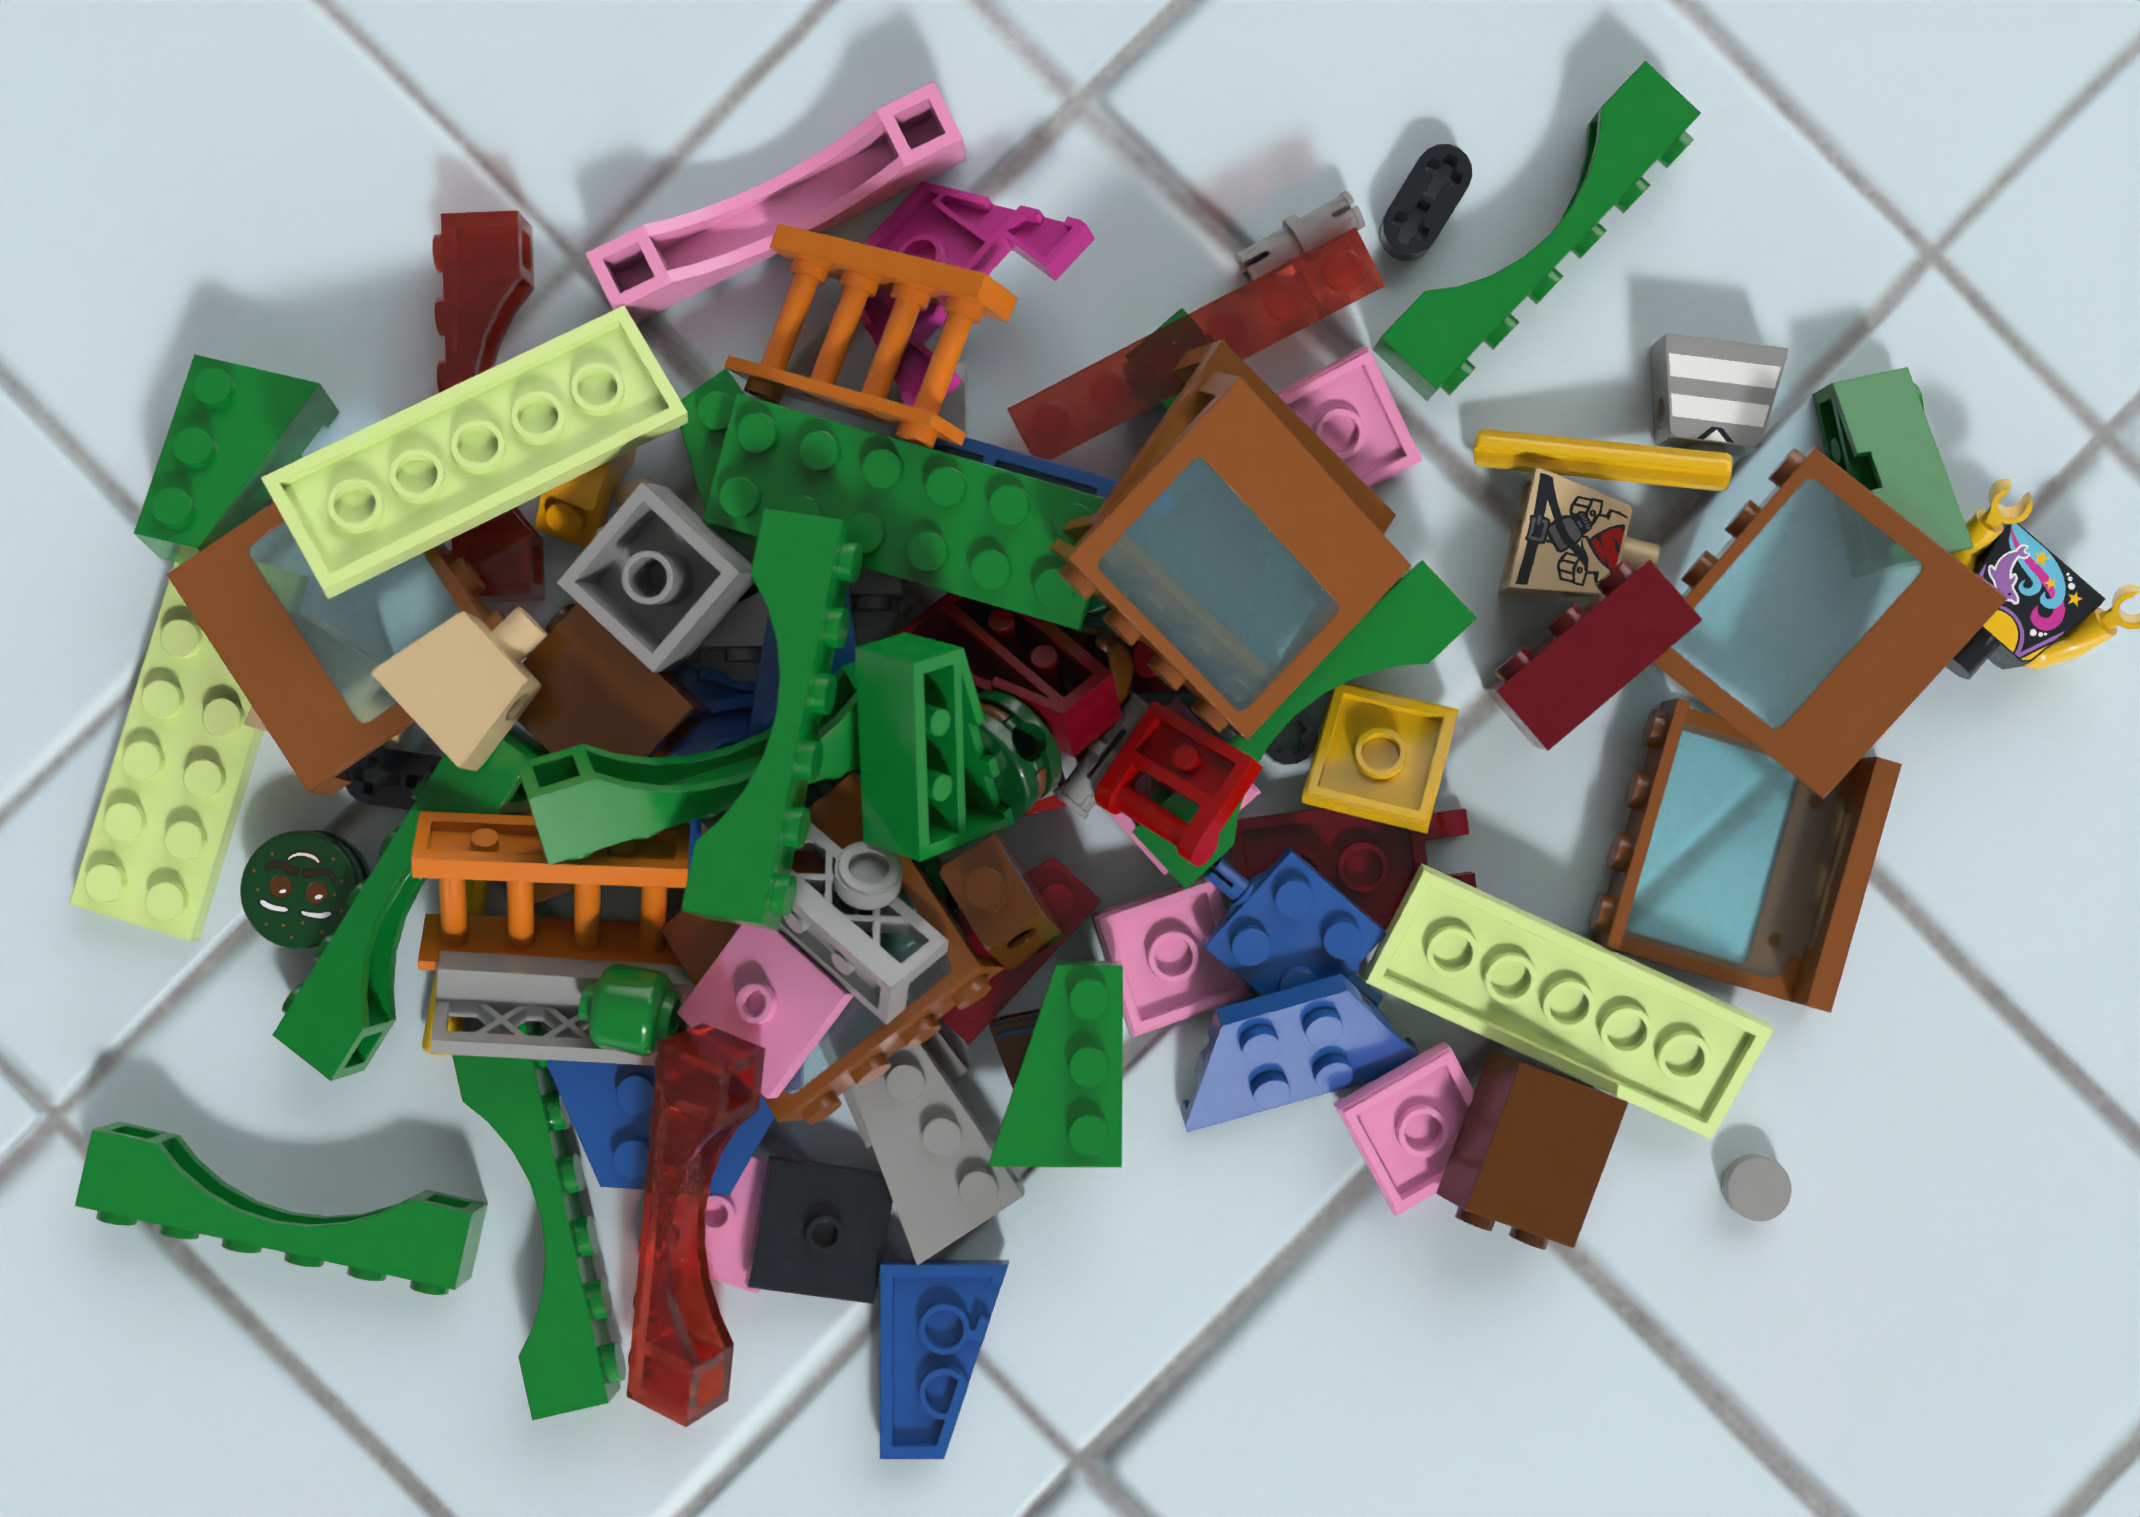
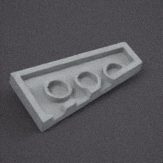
M855 996L829 1028L839 1058L843 1057L885 1024ZM925 1042L913 1048H907L904 1045L888 1058L891 1067L883 1075L864 1086L858 1087L854 1084L850 1087L917 1266L1022 1198L1025 1193V1188L1010 1167H988L994 1146L993 1141Z

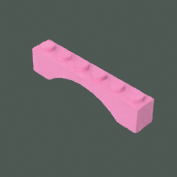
M932 82L875 110L855 128L825 149L758 186L705 208L670 219L644 224L585 254L612 309L615 310L625 305L633 321L637 324L779 254L770 248L778 223L821 233L920 184L922 181H926L967 161L963 137L935 82Z

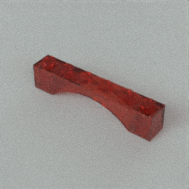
M518 210L441 213V234H435L432 242L435 268L438 273H443V297L436 298L434 308L437 331L440 336H445L446 360H440L437 364L439 393L495 367L500 345L515 314L534 290L532 226ZM518 506L452 538V550H449L455 561L460 557H464L485 585V589L478 594L483 603L545 601L543 537L525 518Z
M1354 227L1007 408L1006 413L1027 454L1052 461L1179 394L1186 383L1173 370L1186 351L1223 340L1242 360H1245L1371 295L1385 285L1357 228Z
M705 1023L663 1039L658 1044V1054L655 1059L656 1077L653 1110L649 1122L648 1165L644 1180L645 1198L642 1231L638 1242L640 1253L636 1292L633 1299L632 1340L628 1355L629 1373L626 1397L684 1427H688L729 1399L734 1343L721 1316L710 1280L705 1246L706 1206L711 1180L724 1148L739 1127L759 1110L765 1058L764 1047Z

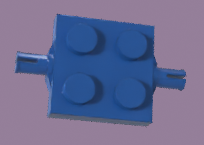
M1289 846L1286 847L1267 870L1251 877L1249 880L1230 866L1223 857H1220L1213 864L1216 870L1209 867L1205 871L1203 878L1210 881L1231 900L1224 917L1202 940L1203 945L1261 996L1342 974L1364 995H1361L1363 1001L1372 1002L1377 1007L1380 1005L1384 997L1383 994L1365 983V980L1357 972L1363 959L1387 933L1379 923Z

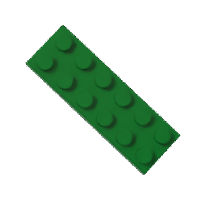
M737 393L702 521L758 537L764 508L842 519L857 536V543L862 545L863 558L861 567L1081 630L1091 596L1087 601L1084 600L1061 579L1057 571L1064 563L1049 547L1057 538L1074 546L1076 543L1062 531L1069 520L1095 515L1107 498Z

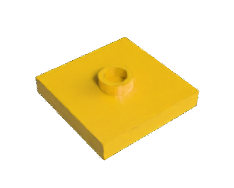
M1344 683L1332 689L1303 789L1302 803L1427 834L1459 709L1350 683Z

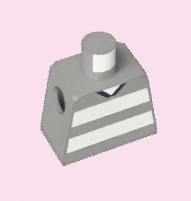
M1666 333L1650 349L1653 425L1656 446L1728 453L1732 457H1745L1757 450L1764 437L1787 359L1788 348Z

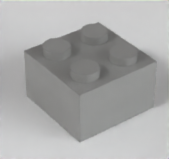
M641 482L557 581V584L654 673L678 671L755 581L751 576L752 564L705 521H702V518L667 486Z

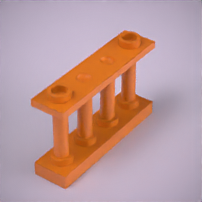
M778 223L770 248L792 262L789 271L794 274L761 364L728 355L724 368L747 380L744 391L771 403L780 404L783 395L897 427L896 435L917 445L933 448L936 439L962 446L966 433L938 416L972 324H980L982 316L1009 322L1017 297L983 272ZM828 277L838 279L839 284L844 288L810 378L787 372L786 368L817 286L825 285ZM878 290L891 293L890 297L895 302L861 392L835 385L868 297L875 298ZM929 303L943 306L942 310L947 313V317L913 407L887 400L919 311H927Z
M419 811L411 857L412 878L438 879L440 914H425L418 956V970H437L440 950L682 965L661 930L664 924H666L667 887L686 888L689 864L690 823H682L663 829L649 838L631 839L596 850L585 858L567 859L549 865L533 816ZM466 880L506 881L507 917L467 915ZM534 882L574 884V919L534 918ZM601 885L641 886L640 921L600 920Z

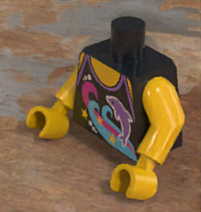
M2000 479L1992 484L1988 496L1990 507L1987 510H1978L1965 524L1974 548L1952 554L1977 575H1981L1994 585L2007 598L2003 605L1946 665L1947 669L1966 680H1970L1987 659L2003 670L2022 666L2038 670L2084 655L2117 634L2116 627L2119 625L2129 630L2140 628V613L2130 615L2120 608L2121 603L2139 593L2140 587L2132 584L2122 586L2115 592L2111 608L2106 611L2098 608L2105 598L2019 524L2032 511L2033 501L2030 492L2024 494L2020 502L2014 506L2005 507L1999 504L2000 499L2011 489L2012 485L2009 479Z

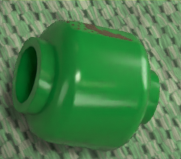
M617 963L607 967L597 982L588 981L586 983L579 1003V1019L588 1021L590 1038L596 1046L639 1056H649L656 1052L662 1043H672L680 1021L677 1011L682 1006L681 992L673 991L672 981L662 971Z

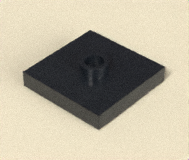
M769 1155L745 1283L747 1287L874 1304L880 1264L882 1262L893 1204L883 1173L880 1171Z

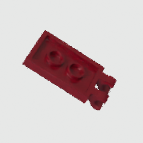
M1318 808L1240 818L1237 820L1235 841L1231 850L1234 869L1249 880L1251 877L1267 870L1286 847L1289 846L1384 929H1387L1421 863L1428 866L1425 840L1469 835L1466 809L1434 812L1428 833L1425 834L1333 810ZM1474 872L1447 874L1477 888Z

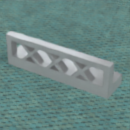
M729 809L718 816L703 820L701 822V836L714 826ZM810 822L808 836L803 848H795V851L814 852L825 862L824 874L796 873L791 869L790 875H794L797 881L796 897L789 916H782L779 930L887 1025L906 1009L909 983L947 953L949 940L899 897H896L894 901L885 907L872 910V915H850L839 911L832 904V892H836L832 869H835L836 859L843 849ZM818 891H824V897ZM880 910L887 916L880 915ZM865 932L872 933V938H870ZM880 933L909 934L922 947L900 964L880 946Z
M440 950L430 1054L698 1068L700 1035L681 1017L678 1029L686 1030V1043H662L658 1050L649 1056H639L596 1046L590 1036L583 1032V1030L588 1028V1021L579 1019V1003L586 983L588 981L597 982L603 971L613 964L621 963L666 973L672 981L673 991L681 992L682 1005L694 990L695 985L682 965ZM449 1016L478 1018L486 1025L476 1032L447 1031ZM526 1021L545 1022L553 1030L543 1036H530L523 1034L516 1027Z

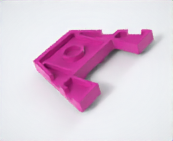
M922 181L864 244L979 271L988 275L1010 251H1015L1056 281L1094 241L1095 237L1087 224L1080 219L1066 217L1065 222L1044 217L1039 209L1022 205L1016 210L993 205L986 196ZM882 290L877 291L875 298L868 297L860 318L877 347L895 302L890 297L891 293ZM929 303L927 311H919L894 377L905 405L913 407L933 354L923 344L946 320L947 313L942 310L943 306ZM956 372L953 374L944 400L962 382Z

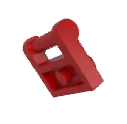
M1153 701L1096 788L1094 799L1099 807L1110 814L1117 815L1123 813L1177 847L1179 857L1199 867L1208 862L1213 856L1219 842V833L1263 767L1254 758ZM1142 773H1145L1200 807L1190 823L1135 790V783Z

